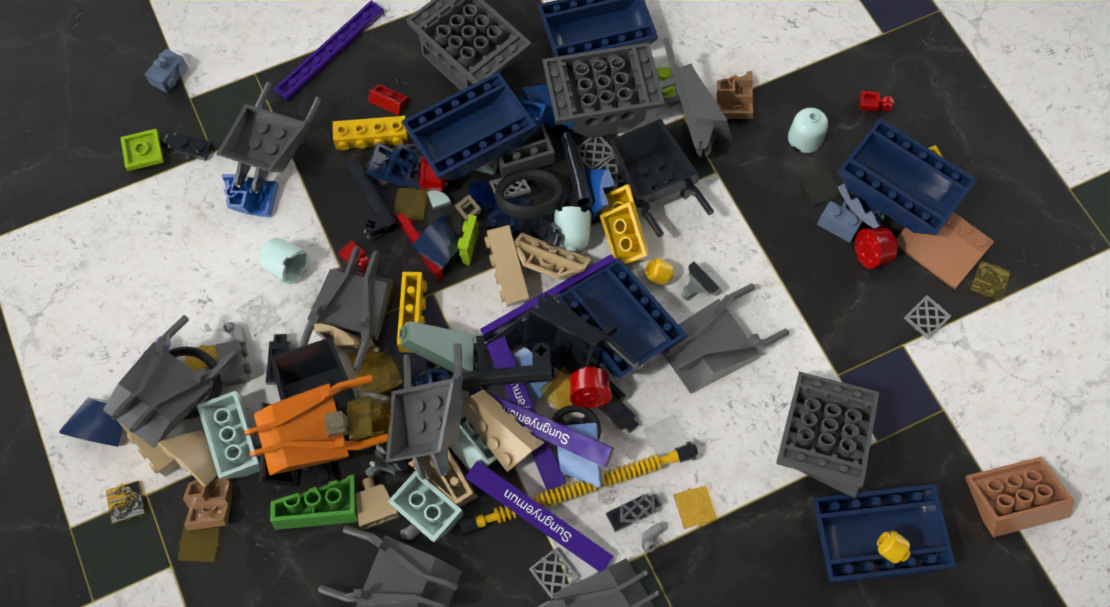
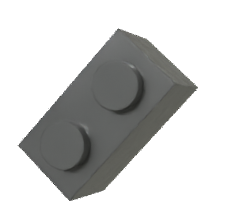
M239 339L216 345L218 363L231 350L237 354L220 373L221 381L226 387L250 382L249 374H251V367L246 362L248 350L246 345H243Z

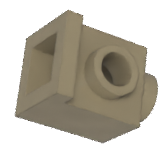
M470 195L455 205L466 221H468L469 215L478 216L483 211Z
M342 411L325 414L324 422L327 438L348 435V419Z

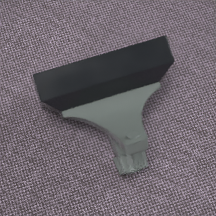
M694 261L688 266L690 281L683 288V293L681 294L684 300L687 301L694 293L717 296L722 291Z
M387 442L376 445V458L371 460L369 463L371 467L365 473L371 478L382 470L403 477L408 473V464L404 460L386 462Z

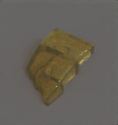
M348 353L352 366H354L358 353ZM366 353L361 370H354L357 378L367 375L372 377V383L361 385L366 399L403 384L390 353Z

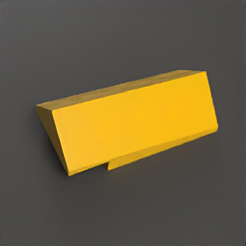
M627 184L605 195L609 205L602 211L603 214L600 215L612 255L616 260L620 258L626 266L642 262L649 256L630 184Z

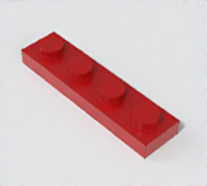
M403 212L397 218L400 226L413 244L422 233L420 231L416 232L411 217L407 218ZM419 253L435 279L438 281L443 278L442 269Z

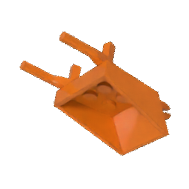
M371 375L340 382L331 388L330 384H326L270 404L256 412L254 418L257 427L247 429L243 433L244 436L259 434L262 448L251 451L249 456L264 455L269 475L345 459L349 456L348 450H360L388 442V434L361 441H345L343 435L327 438L324 416L326 413L337 412L333 396L345 389L372 383Z

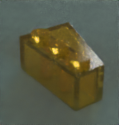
M369 396L347 402L350 442L388 434L391 406Z

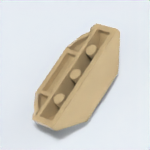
M520 233L514 241L516 251L524 267L559 280L585 271L591 261L590 258L561 247L549 246L545 241Z

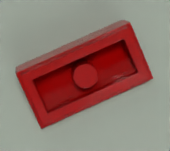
M378 84L370 90L368 101L399 115L409 101V98Z

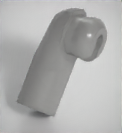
M225 322L223 331L235 336L236 340L239 339L245 345L244 328L234 322Z
M656 523L642 534L641 546L645 552H653L656 548L655 537L663 532V528L659 523Z
M411 524L406 529H402L400 535L404 540H412L421 531Z

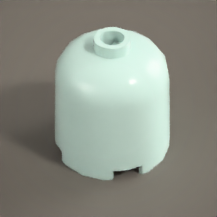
M805 108L798 112L788 132L790 145L800 149L802 153L817 151L822 145L828 129L826 115L816 108Z
M573 206L563 207L562 211L555 210L554 223L560 228L559 232L563 235L559 247L574 253L586 248L590 238L592 215L589 210L582 212L581 207Z
M274 238L262 246L259 261L260 265L267 272L282 282L292 284L300 279L299 273L302 269L307 268L309 255L303 249L284 239Z

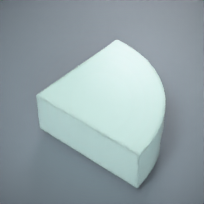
M439 191L427 192L433 210L451 204L450 199L444 193Z

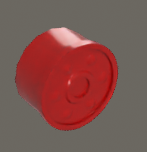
M423 156L420 171L421 190L444 191L445 187L449 185L450 180L438 179Z
M888 228L863 229L857 234L855 239L856 255L861 264L866 268H875L893 262L898 250L897 241Z
M583 367L570 376L569 396L570 402L573 405L596 408L607 404L611 400L612 391L610 389L609 375L601 368Z

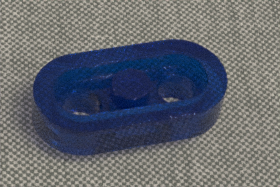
M478 181L470 183L468 192L481 208L490 209L495 206V195L486 184Z

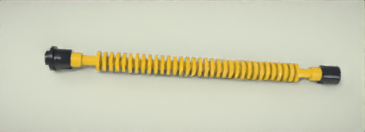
M688 441L685 445L668 452V455L658 458L655 454L653 458L649 456L648 460L643 458V461L640 459L638 463L634 461L633 464L628 463V466L625 464L623 467L619 466L618 469L617 467L613 468V470L610 469L609 474L607 471H604V476L603 474L601 476V485L604 489L607 488V485L611 487V482L613 485H617V482L619 484L622 481H627V479L636 478V474L640 477L641 473L646 475V471L649 474L651 470L652 472H655L656 469L661 470V465L669 462L673 464L688 460L695 461L698 455L697 447ZM574 481L575 486L571 482L569 483L570 487L567 484L564 485L565 489L559 486L560 491L556 487L554 488V493L550 489V494L544 491L545 496H543L542 492L539 493V498L535 494V499L533 500L547 508L546 504L551 507V502L557 505L556 500L560 504L562 503L561 499L566 502V497H568V500H572L571 495L575 499L577 498L576 494L581 497L582 493L587 495L586 490L590 494L592 493L591 489H593V492H596L597 488L585 481H579V484L577 481ZM499 506L500 511L496 507L494 508V513L485 516L482 514L476 517L473 515L458 521L462 534L465 536L478 531L479 528L485 527L487 523L497 520L498 524H500L501 519H503V522H506L505 517H508V520H512L511 515L515 519L517 518L516 514L505 506V509Z

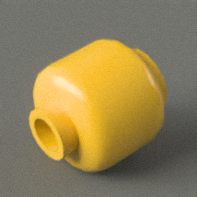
M660 258L650 260L645 267L647 279L660 286L671 282L674 277L672 264Z
M895 531L884 532L877 541L879 554L892 563L904 562L910 556V543L906 538Z

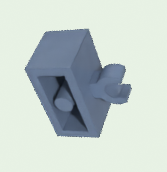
M165 49L159 54L157 60H154L153 65L144 75L150 85L168 93L175 86L180 76L186 72L188 66L182 56Z
M830 201L817 225L850 243L859 229L862 220L854 214L852 209L846 208V201L842 206Z

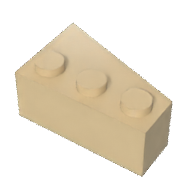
M121 424L128 433L127 437L133 444L136 443L139 447L138 452L142 457L150 460L149 466L156 474L160 472L163 476H166L179 466V463L173 457L169 458L159 445L153 448Z
M449 447L448 474L445 476L437 474L430 455V477L427 480L461 508L478 496L470 482L465 478V473ZM414 461L408 463L416 469Z

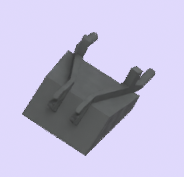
M665 38L663 43L673 77L660 81L662 89L676 85L679 95L667 98V103L669 107L682 103L696 152L702 158V150H705V156L708 157L714 140L733 142L727 119L693 68L692 63L679 67L670 38Z
M269 82L266 83L255 106L244 105L216 154L238 162L234 179L235 186H242L251 166L256 167L252 184V191L256 193L260 191L269 172H284L299 145L302 146L306 142L304 137L322 103L320 98H315L306 119L303 121L263 109V105L273 87V84Z
M354 246L347 268L338 267L329 270L316 301L311 307L299 347L308 345L314 330V324L330 325L350 334L361 336V345L353 366L354 370L360 371L370 339L378 340L396 280L376 275L379 259L378 251H373L366 273L357 271L360 247Z
M751 283L729 295L726 294L722 301L717 299L678 324L688 337L662 354L690 394L754 362L760 355L757 350L766 348L789 335L788 329L785 328L766 339H760L758 333L752 334L748 338L726 309L734 300L754 291V284Z
M183 315L159 337L157 343L153 342L117 384L103 409L112 419L117 420L128 428L131 433L139 436L153 448L211 392L213 385L209 381L216 378L237 356L236 352L231 350L213 369L206 371L203 367L195 372L166 351L165 348L169 340L189 321L186 315Z
M461 343L453 344L454 374L452 379L414 387L412 384L411 355H404V389L392 391L386 462L413 458L418 475L422 480L430 477V455L439 476L448 474V448L459 442L461 399H468L469 392L462 390Z
M348 525L344 526L343 533L370 541L380 549L363 590L354 589V593H345L321 584L318 587V593L344 602L357 603L356 607H449L454 591L458 589L457 583L462 572L461 570L386 535L381 540L373 533Z
M627 558L557 591L552 594L555 600L544 602L537 607H654L651 599L661 593L657 590L647 595L639 579L649 574L648 570L636 575Z

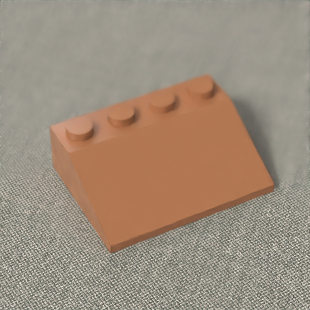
M954 212L937 235L913 233L905 227L896 239L899 249L954 289L994 242Z
M1042 457L967 475L965 478L981 518L993 537L1071 517L1075 501Z

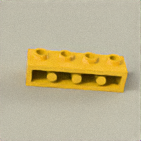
M405 116L333 121V141L336 149L347 150L349 148L364 149L366 147H373L377 142L385 146H397L399 143L408 144V132L402 124V120L406 118Z
M402 272L397 346L400 352H412L400 346L399 331L401 327L409 321L425 324L422 310L426 308V299L423 298V292H427V281H424L422 272Z

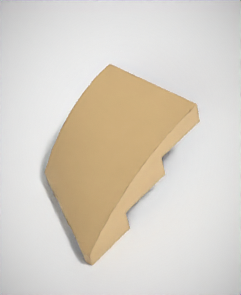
M314 324V331L322 339L331 337L334 340V346L338 350H359L361 345L360 337L330 325ZM370 342L366 353H380V348Z
M198 430L157 443L169 458L173 457L203 487L207 486L218 475L205 432Z

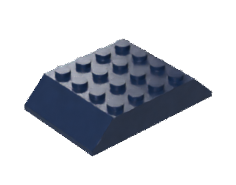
M555 0L538 4L554 57L648 42L651 45L658 39L645 0Z
M499 71L402 120L403 126L436 177L447 180H457L516 149L536 129V124Z
M879 118L838 170L849 191L913 233L937 235L977 181L976 178Z
M620 258L556 296L559 304L564 303L589 325L600 331L610 324L617 326V332L611 338L638 362V365L632 369L612 349L602 346L599 359L613 376L621 379L688 337L685 331Z
M936 484L859 492L855 498L847 494L812 498L829 583H854L929 574L956 567ZM895 531L909 541L910 556L906 561L892 563L879 554L877 541L884 532Z

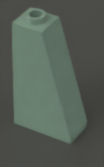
M412 321L401 327L399 331L400 346L453 373V344L461 343L462 372L473 371V334Z

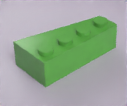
M354 474L340 481L329 482L328 485L319 488L308 489L309 491L301 494L295 493L271 501L270 522L275 530L358 522L355 496L358 493V483Z

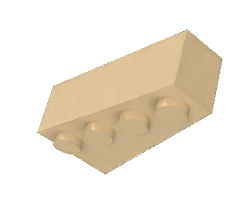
M509 225L488 230L487 237H484L486 247L491 252V255H489L491 265L495 266L496 273H494L496 283L501 286L502 291L499 292L501 302H505L506 307L529 301L528 291Z
M484 389L470 396L461 404V412L507 472L519 465L544 444L540 438L536 439L531 434L532 431L526 426H521L516 421L515 416L511 413H506L502 409V405Z

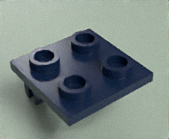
M494 193L486 227L496 229L509 225L512 232L523 233L526 220L517 219L505 214L498 207ZM511 197L506 199L509 203L519 206H529L530 199Z

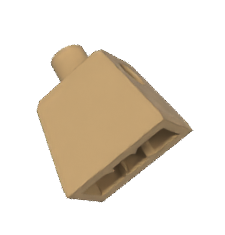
M368 477L361 481L364 491L356 493L355 496L358 522L362 530L400 517L398 511L388 503L390 496L383 484L375 486L373 477Z

